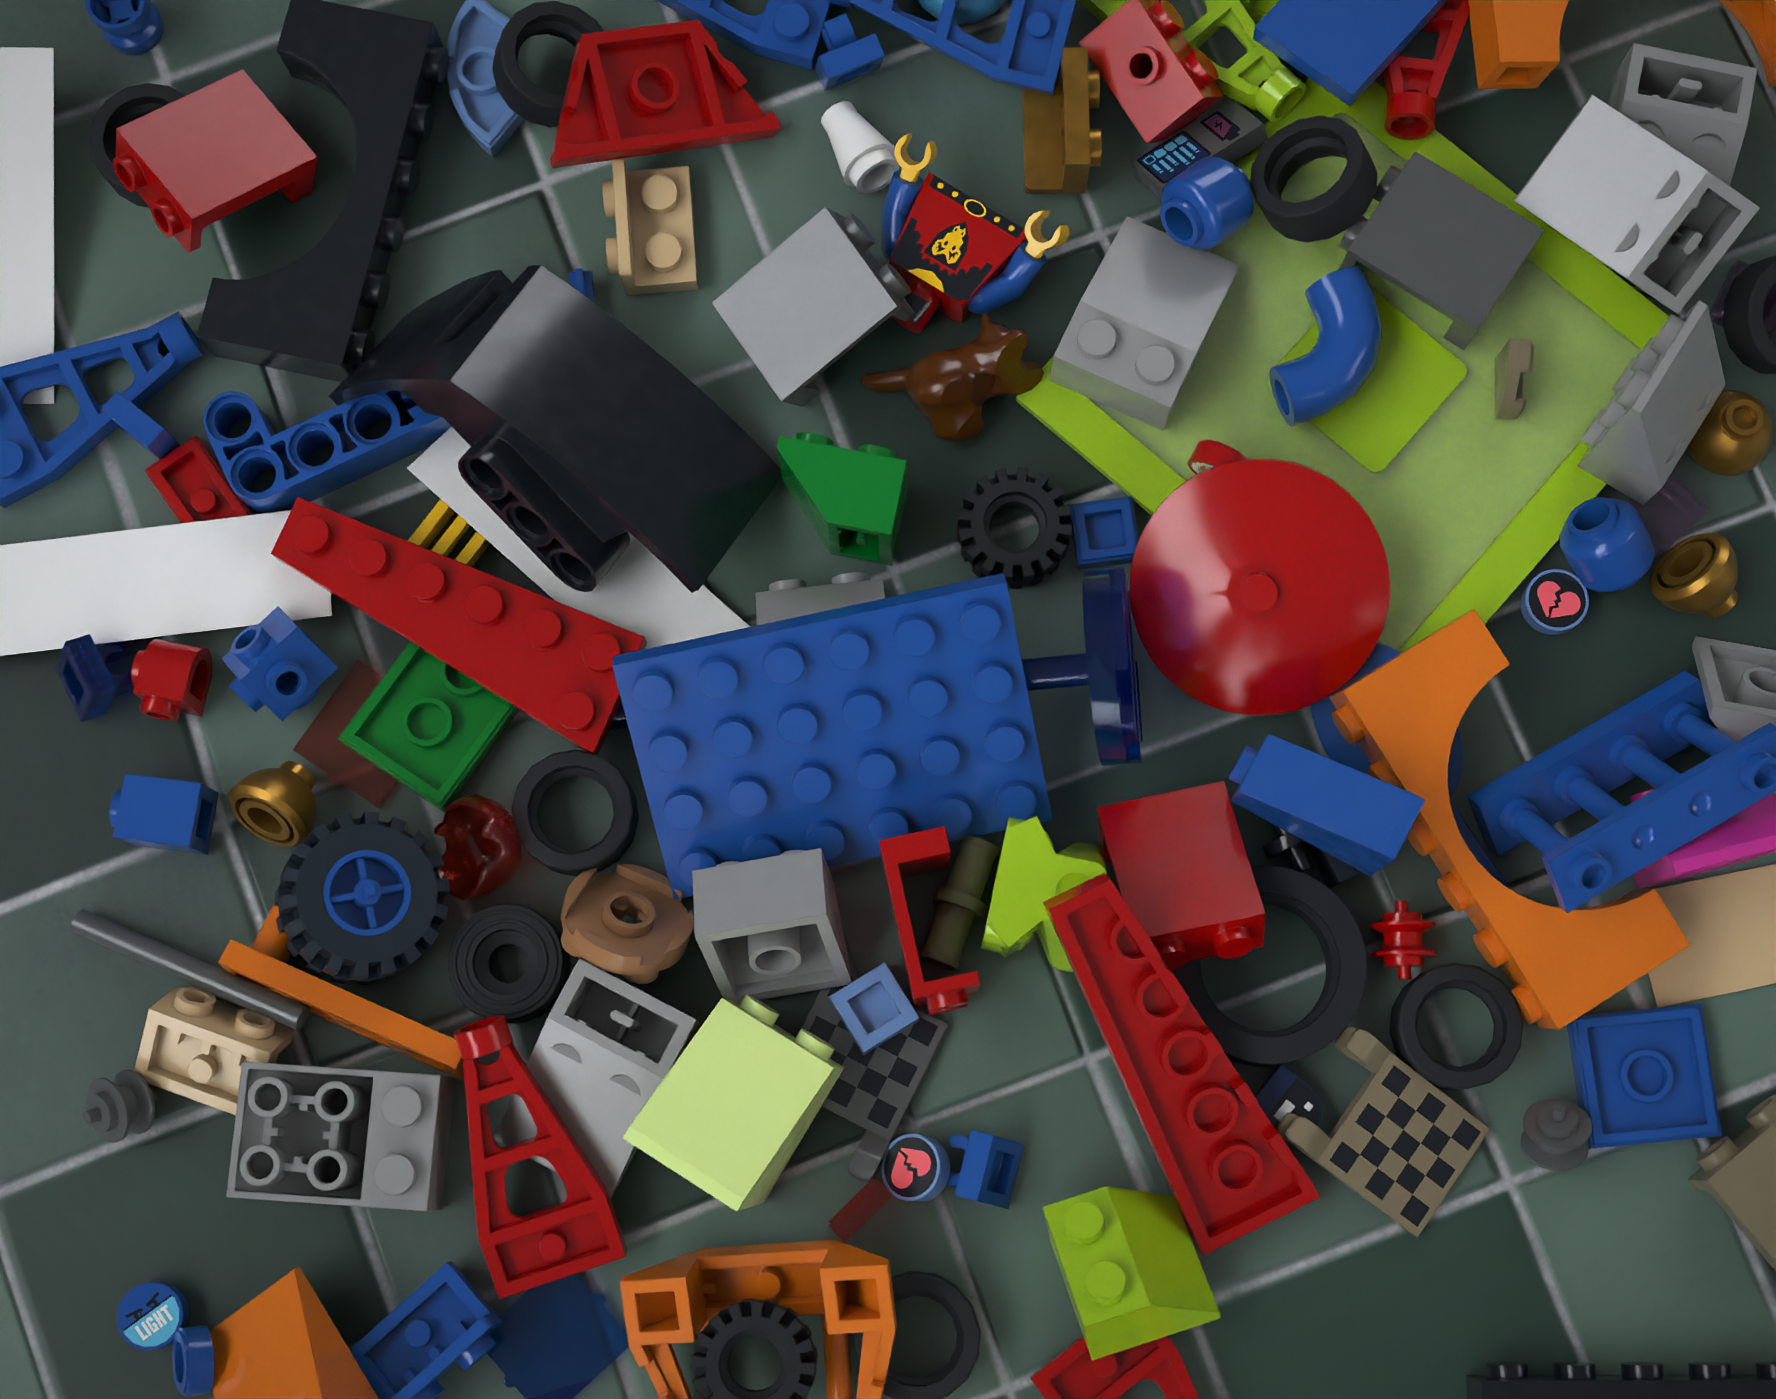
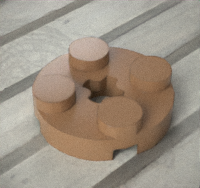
M617 864L615 873H603L595 876L597 868L579 874L567 889L560 917L563 929L561 944L567 953L574 957L583 958L590 964L605 971L621 974L628 981L636 984L653 982L658 977L659 971L673 966L681 959L688 946L694 926V916L692 908L688 913L681 903L683 897L681 890L674 889L679 899H674L667 877L649 868L633 864ZM626 914L637 918L636 924L621 921V919Z

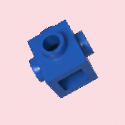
M279 606L259 624L251 625L244 629L234 639L231 650L222 658L237 677L229 684V687L253 711L257 712L266 705L282 721L294 710H299L308 705L317 695L320 685L339 668L319 645Z

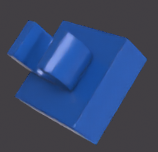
M846 13L823 22L824 29H821V33L829 52L818 57L815 69L824 91L880 69L885 55L876 33L856 41L853 28Z
M971 1130L969 1138L961 1135L951 1136L948 1145L965 1151L960 1173L950 1172L947 1185L956 1187L954 1195L1008 1209L1024 1144Z

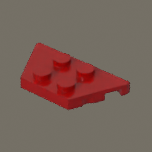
M699 20L585 33L581 35L576 44L550 161L553 169L619 158H631L772 138L781 127L774 113L771 111L765 115L745 90L744 86L748 81L733 62L726 60L720 54L717 42Z

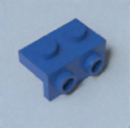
M450 1261L444 1264L355 1344L350 1351L370 1385L381 1399H437L445 1391L438 1380L457 1363L466 1371L496 1345V1342L489 1334L503 1321L457 1266Z

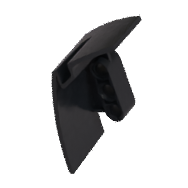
M539 265L528 266L513 283L501 270H494L464 280L425 301L409 312L329 395L337 405H340L348 400L371 393L396 390L410 397L425 413L443 417L471 446L458 461V469L465 482L557 578L567 586L581 592L592 591L630 545L628 531L659 559L691 593L698 591L782 477L781 468L683 373L592 300Z

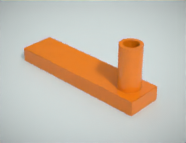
M273 904L251 947L230 939L218 961L225 971L268 988L291 1000L305 1004L310 1007L311 1014L463 1081V1059L455 1039L286 964L291 956V952L286 947L290 941L285 932L279 933L276 919L279 916L278 906Z

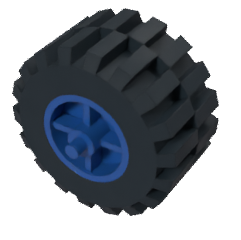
M364 812L361 818L352 819L351 813L337 816L331 824L325 826L322 823L312 830L308 837L299 843L285 864L279 877L281 879L279 887L275 892L274 906L279 908V916L276 919L279 933L285 932L290 941L286 946L294 958L300 954L308 962L305 968L318 975L321 971L332 975L330 981L345 984L348 980H358V984L362 985L374 983L377 979L383 977L388 979L400 973L421 957L424 951L434 943L440 934L437 930L440 924L446 920L449 906L443 905L444 897L450 892L448 878L441 879L438 871L444 863L438 852L430 855L425 849L424 845L429 841L425 835L418 831L412 836L403 830L407 822L394 816L389 823L379 821V813Z

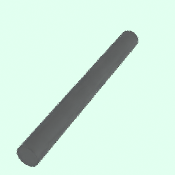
M80 910L72 920L71 932L295 1030L299 1031L307 1022L310 1007L284 997L268 988L231 974L217 966L87 910Z

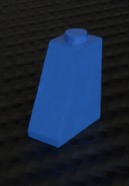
M1269 733L1258 749L1248 744L1245 745L1228 777L1229 780L1239 784L1230 800L1231 802L1369 876L1395 860L1425 802V799L1409 791Z

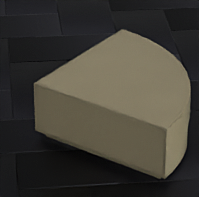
M1509 339L1495 358L1494 419L1517 420L1525 407L1527 399L1523 398V372H1532L1534 344H1532V339Z

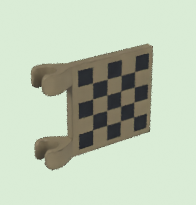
M1347 1026L1337 1037L1335 1047L1345 1056L1371 1072V1074L1333 1130L1327 1135L1307 1118L1290 1112L1283 1116L1276 1130L1283 1140L1314 1160L1391 1220L1418 1238L1490 1128L1392 1054L1372 1034L1366 1030H1356L1354 1027Z

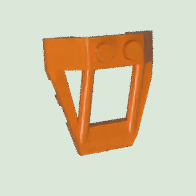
M837 1240L709 1247L625 1275L620 1280L628 1345L638 1367H645L658 1393L656 1399H692L672 1344L695 1342L701 1330H704L708 1322L716 1314L731 1304L753 1298L755 1300L765 1301L770 1299L777 1301L778 1305L786 1309L790 1307L799 1314L798 1316L821 1314L827 1399H853L849 1333H863L856 1399L883 1398L897 1329L889 1259Z

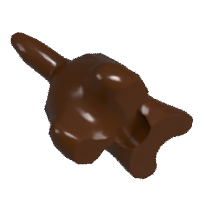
M983 314L981 317L982 330L979 337L970 343L944 351L932 352L914 362L911 368L865 374L862 377V384L864 387L880 393L907 391L916 408L930 421L934 435L942 440L957 442L976 437L984 427L981 411L985 401L995 396L1020 395L1032 390L1042 380L1044 371L1038 363L1022 361L1023 353L1029 343V337L1025 331L1020 329L1012 330L1004 324L996 323L989 314Z

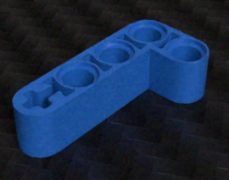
M396 390L380 391L351 399L279 433L276 432L271 421L257 404L241 392L230 391L219 394L209 402L203 416L205 432L230 487L258 514L292 510L297 497L310 502L430 447L452 427L443 417L425 413L410 397ZM405 408H408L407 411L414 420L409 424L400 412ZM245 417L252 419L246 433L240 437L228 438L229 429L234 422ZM380 419L392 420L389 431L383 437L374 440L365 439L366 431L373 422ZM323 445L334 446L333 455L326 463L319 466H309L310 456L315 449ZM276 471L275 481L269 489L260 493L252 492L253 482L257 476L263 472Z

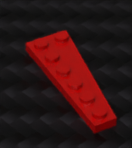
M297 497L271 552L280 562L346 603L358 608L370 618L411 641L439 661L456 669L484 689L528 714L529 717L582 750L593 754H599L622 702L612 667L613 656L643 650L648 643L644 636L300 497Z
M1102 873L1042 902L1193 1241L1204 1256L1320 1198L1317 1189L1279 1132L1274 1128L1245 1081L1240 1077L1224 1053V1049L1212 1031L1206 1026L1190 1002V998L1174 974L1162 960L1160 953L1111 879Z

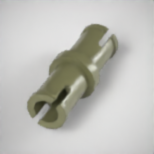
M973 836L960 839V845L945 887H938L933 902L938 907L923 949L920 950L918 955L920 959L927 963L952 971H956L959 967L958 962L974 918H981L985 904L980 900L995 857L998 856L1000 851L994 844Z

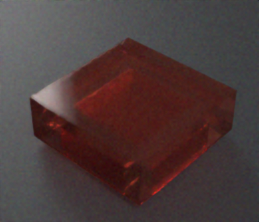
M872 1178L829 1220L831 1223L829 1225L830 1229L846 1243L893 1194L878 1178L876 1180Z

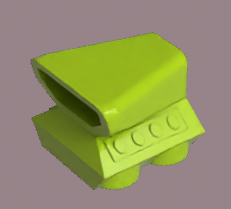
M1037 816L1028 820L1008 817L981 949L998 952L1006 958L1013 951L1021 950L1031 942L1037 932L1051 966L1058 970L1073 972L1042 902L1102 873L1106 875L1103 851L1098 846L1077 842L1056 854L1053 844Z

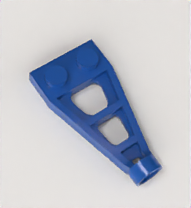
M656 0L691 20H699L705 28L755 55L812 71L823 38L821 29H824L823 22L828 21L833 6L827 0H768L765 11L762 14L750 16L726 4L723 0Z
M827 0L830 4L851 9L856 8L994 82L1054 96L1060 73L1062 49L1067 46L1078 0H1013L1004 37L997 43L988 44L963 32L957 25L955 16L959 0H944L940 18L934 22H929L901 11L897 6V0Z
M179 311L145 329L0 367L1 507L6 508L60 479L118 428L101 411L106 403H97L84 379L88 370L114 359L122 358L127 360L135 378L131 386L120 394L140 408L184 369L183 366L204 355L197 337ZM165 343L170 351L165 357L160 353V345ZM55 385L70 387L80 405L77 419L55 439L50 441L39 440L22 407L24 398L33 391Z

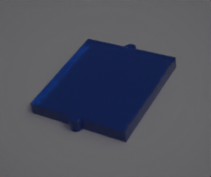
M577 1273L529 1289L499 1316L503 1322L489 1334L496 1342V1345L487 1354L506 1375L504 1378L505 1386L508 1388L515 1386L525 1399H573L629 1348L627 1331L604 1305L606 1303V1296L602 1293L594 1294Z

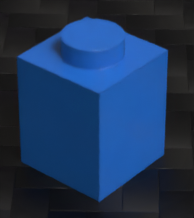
M125 773L122 789L115 791L110 803L109 821L111 826L114 827L113 837L133 846L208 855L219 792L202 783Z

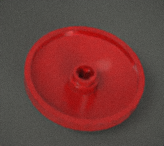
M1255 457L1233 460L1208 468L1189 478L1164 499L1146 524L1137 543L1130 572L1129 594L1133 620L1140 640L1158 669L1174 685L1194 699L1211 707L1231 713L1262 716L1282 714L1310 706L1341 688L1357 673L1374 650L1382 633L1390 599V576L1385 549L1379 533L1370 516L1349 491L1332 478L1306 465L1277 458Z

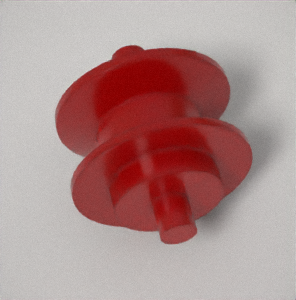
M1395 901V913L1382 914V922L1369 924L1370 929L1383 934V947L1371 953V958L1384 959V967L1398 968V980H1411V968L1423 967L1424 958L1437 956V952L1423 946V933L1436 927V923L1422 921V913L1409 912L1408 901Z

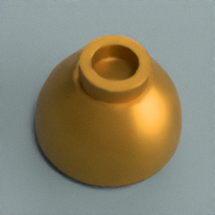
M1722 390L1686 449L1693 460L1709 472L1723 476H1735L1746 473L1755 468L1770 449L1773 438L1771 416L1766 407L1756 397L1738 390Z
M1717 533L1698 534L1684 539L1667 551L1657 563L1650 581L1651 593L1663 605L1677 612L1687 614L1703 613L1708 618H1717L1726 614L1733 608L1738 599V593L1734 589L1738 580V562L1734 549L1723 535Z
M285 761L280 768H264L254 771L240 779L229 791V802L235 817L247 830L268 843L281 847H295L300 842H303L313 830L316 819V802L311 790L315 786L316 781L308 769L296 762Z

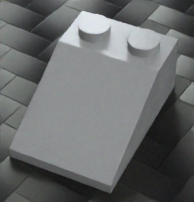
M1127 216L1082 296L1053 356L1050 381L1163 431L1240 265L1208 251L1183 246L1175 242L1167 233Z

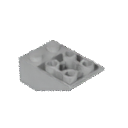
M1634 43L1613 75L1608 105L1730 186L1748 126L1758 68Z
M1592 94L1514 199L1519 205L1677 314L1683 309L1760 209L1758 205L1711 172Z
M1699 300L1682 320L1673 314L1670 315L1656 337L1652 336L1637 358L1633 357L1612 388L1616 393L1605 409L1601 408L1580 439L1589 448L1577 466L1641 505H1644L1663 487L1726 385L1708 305Z
M579 958L546 1019L528 1060L527 1067L605 1184L610 1199H612L638 1149L623 1139V1136L703 1024ZM516 1094L513 1095L494 1138L506 1146L534 1137L537 1134V1127L523 1099ZM540 1156L530 1157V1159L556 1172L553 1165L545 1158Z
M242 1061L226 1197L417 1211L442 1210L455 1078L432 1074Z

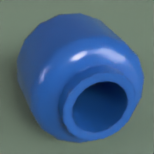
M1207 156L1198 160L1169 180L1161 193L1160 218L1164 229L1175 242L1183 246H1189L1192 249L1207 251L1220 245L1246 226L1253 214L1254 198L1250 188V181L1243 170L1223 158Z
M1600 497L1584 501L1569 514L1559 535L1561 551L1575 576L1579 578L1586 588L1597 592H1614L1633 586L1651 568L1656 556L1654 540L1639 512L1629 502L1616 498L1607 499Z

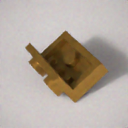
M1068 47L1062 49L1060 73L1054 96L1023 89L1025 191L1028 194L1086 193L1090 166L1101 165V129L1090 128L1089 109L1099 108L1100 75L1099 70L1088 71V47Z

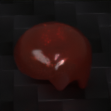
M478 794L469 795L448 804L443 822L434 828V834L443 837L446 842V850L441 857L444 865L438 871L441 879L448 878L449 894L465 901L500 889L509 883L520 867L522 855L520 836L511 814L501 803Z

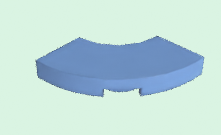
M466 0L454 20L447 43L449 51L447 74L450 95L467 131L481 148L494 158L525 121L524 118L508 107L497 91L492 70L496 46L510 18L485 0Z

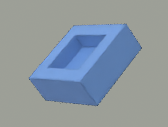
M885 962L829 996L830 1002L863 1055L919 1021V1016Z

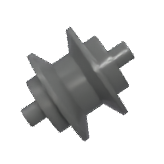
M133 1070L119 1072L113 1082L107 1078L96 1079L90 1084L87 1092L86 1111L83 1112V1119L86 1124H91L104 1140L111 1143L123 1140L128 1130L135 1134L144 1133L151 1128L154 1121L155 1101L158 1098L157 1092L153 1088L150 1089L145 1080Z
M1544 1099L1535 1102L1526 1110L1523 1118L1525 1130L1521 1136V1148L1531 1162L1544 1169L1566 1171L1578 1167L1585 1161L1589 1152L1588 1139L1591 1136L1592 1123L1582 1108L1562 1099Z

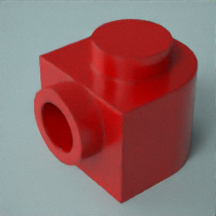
M154 639L149 643L146 650L138 651L132 665L131 680L134 685L133 693L142 699L139 712L143 715L165 721H178L180 713L202 717L212 678V656L209 649Z

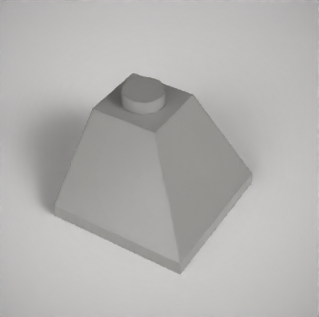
M1695 636L1692 650L1708 714L1717 729L1734 740L1739 741L1768 723L1776 726V650Z

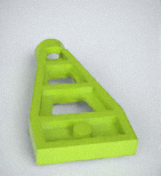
M1078 0L1101 23L1128 1ZM1202 0L1206 7V14L1185 32H1181L1193 50L1197 49L1221 27H1226L1247 50V53L1230 68H1222L1211 60L1219 76L1214 82L1222 94L1254 111L1257 109L1271 123H1277L1284 119L1302 99L1306 85L1285 67L1274 53L1253 39L1256 24L1240 0Z

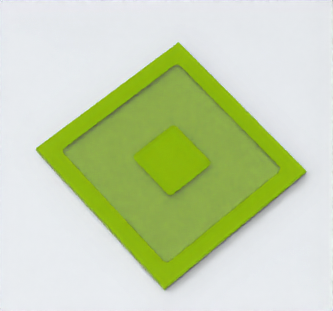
M1307 78L1304 82L1306 85L1305 93L1297 106L1281 121L1277 123L1268 121L1264 125L1268 140L1278 130L1299 119L1320 115L1339 118L1357 130L1378 171L1377 186L1391 165L1402 171L1414 151L1544 230L1466 349L1463 351L1443 338L1453 320L1368 267L1358 263L1357 266L1363 268L1375 295L1382 328V337L1375 368L1355 396L1320 417L1293 427L1289 426L1282 417L1275 401L1270 383V369L1307 354L1317 343L1318 325L1305 297V291L1317 280L1339 270L1347 251L1338 245L1347 230L1329 239L1307 243L1287 239L1271 227L1254 198L1253 214L1246 226L1220 245L1207 250L1240 265L1163 431L1050 381L1053 357L1042 368L1044 371L1042 380L1032 390L1017 395L1015 401L1129 497L1132 496V499L1150 515H1153L1164 499L1178 486L1196 475L1188 467L1187 462L1198 442L1203 440H1214L1226 444L1247 458H1277L1300 463L1332 478L1349 491L1362 505L1381 538L1389 566L1390 599L1386 621L1377 642L1401 653L1457 617L1473 609L1476 610L1483 623L1486 624L1559 540L1562 528L1575 507L1584 501L1595 498L1607 483L1577 466L1589 448L1580 439L1601 408L1605 409L1616 393L1612 388L1633 357L1637 358L1652 336L1656 337L1669 316L1596 257L1515 202L1516 193L1434 129L1429 136L1418 140H1403L1388 134L1385 130L1386 90L1377 82L1373 81L1361 96L1349 106L1319 84ZM1265 143L1232 163L1244 171L1249 181L1251 178V166ZM1336 156L1323 157L1300 167L1289 178L1281 196L1282 201L1292 203L1308 201L1327 192L1340 179L1347 165L1346 158ZM1372 199L1367 211L1362 216L1369 219L1380 202ZM1509 339H1532V344H1534L1532 372H1523V398L1527 399L1525 407L1517 420L1494 419L1495 358Z

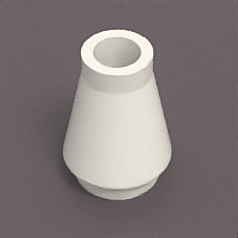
M842 101L831 106L823 114L821 124L828 133L844 182L848 186L856 187L857 191L862 194H870L881 190L891 182L894 172L899 170V164L894 154L895 147L856 111L851 102Z

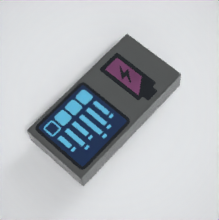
M1230 98L1136 157L1130 163L1135 177L1161 200V193L1167 182L1198 160L1212 156L1220 157L1233 163L1265 143L1268 137L1264 123L1238 102Z

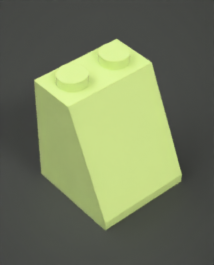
M747 994L741 1003L735 999L721 998L623 1136V1139L737 1212L765 1202L844 1069L843 1066L830 1059L835 1050L833 1046L802 1028L796 1037L774 1024L780 1015L778 1012Z

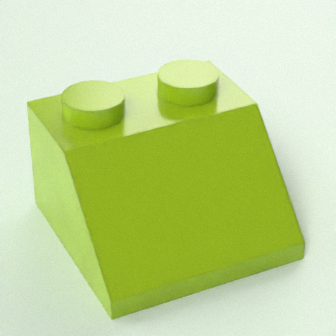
M1105 1186L1043 1206L1050 1242L1092 1361L1220 1319L1219 1309L1174 1196Z

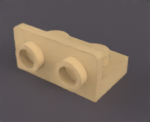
M624 158L612 159L613 180L602 181L606 218L615 217L617 237L606 238V254L610 276L620 275L626 296L699 290L692 184L689 166L628 171Z
M175 987L148 1010L134 1071L148 1084L236 1115L242 1061L276 1064L278 1054L291 1043L294 1029L249 1009H241L219 1001L212 993L201 988Z

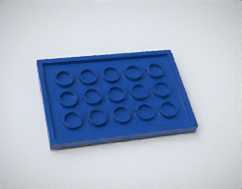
M1004 573L613 656L612 667L674 899H679L674 889L683 892L682 898L693 896V870L716 867L723 862H744L778 856L790 850L807 851L821 848L827 866L831 867L881 856L879 840L945 826L947 839L950 842L964 839L968 836L974 837L1006 830L1008 817L1028 820L1037 816L1039 822L1053 820Z

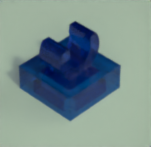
M90 634L65 642L55 670L80 722L105 715L113 696L124 695L133 688L131 672L123 675H114L105 666L107 663H113L120 659L124 651L122 643H106L97 649Z

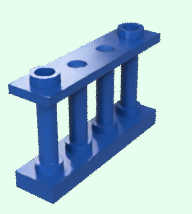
M1683 671L1471 793L1467 798L1486 847L1497 856L1504 854L1526 840L1543 853L1541 856L1558 903L1568 913L1776 791V726L1768 723L1739 741L1734 740L1714 727L1713 721L1708 714L1700 680ZM1692 744L1711 756L1682 774L1663 762ZM1636 776L1655 788V790L1626 807L1607 794ZM1581 808L1600 821L1571 839L1566 838L1552 827L1555 823Z

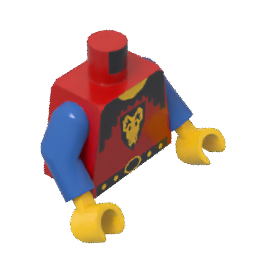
M911 132L901 137L895 145V158L902 169L894 172L882 209L881 252L909 286L911 292L904 298L916 313L907 322L893 317V319L907 330L920 334L936 310L956 322L963 323L973 313L987 314L1019 300L1046 262L1044 254L1046 249L1062 246L1069 237V227L1067 224L1060 225L1054 232L1052 239L1048 241L1041 233V225L1048 218L1050 210L1033 213L1028 218L1024 229L930 172L923 182L919 176L920 170L934 162L937 157V146L933 140L928 142L922 162L914 161L908 155L907 150L908 144L912 139Z

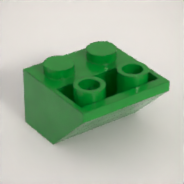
M800 432L796 434V438L779 436L777 452L783 484L832 555L892 566L907 499V460L897 459V454L894 451L877 445H861L858 451L833 446V440L815 433Z

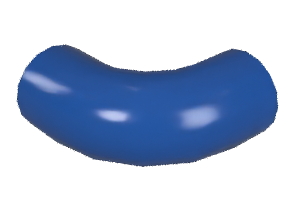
M1354 266L1337 270L1322 277L1308 287L1305 291V297L1318 325L1317 343L1307 354L1270 369V383L1275 401L1282 417L1291 427L1320 417L1355 396L1375 368L1382 337V328L1375 295L1362 267Z

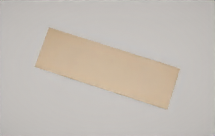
M1776 864L1655 888L1690 943L1689 947L1648 972L1657 1008L1776 983Z

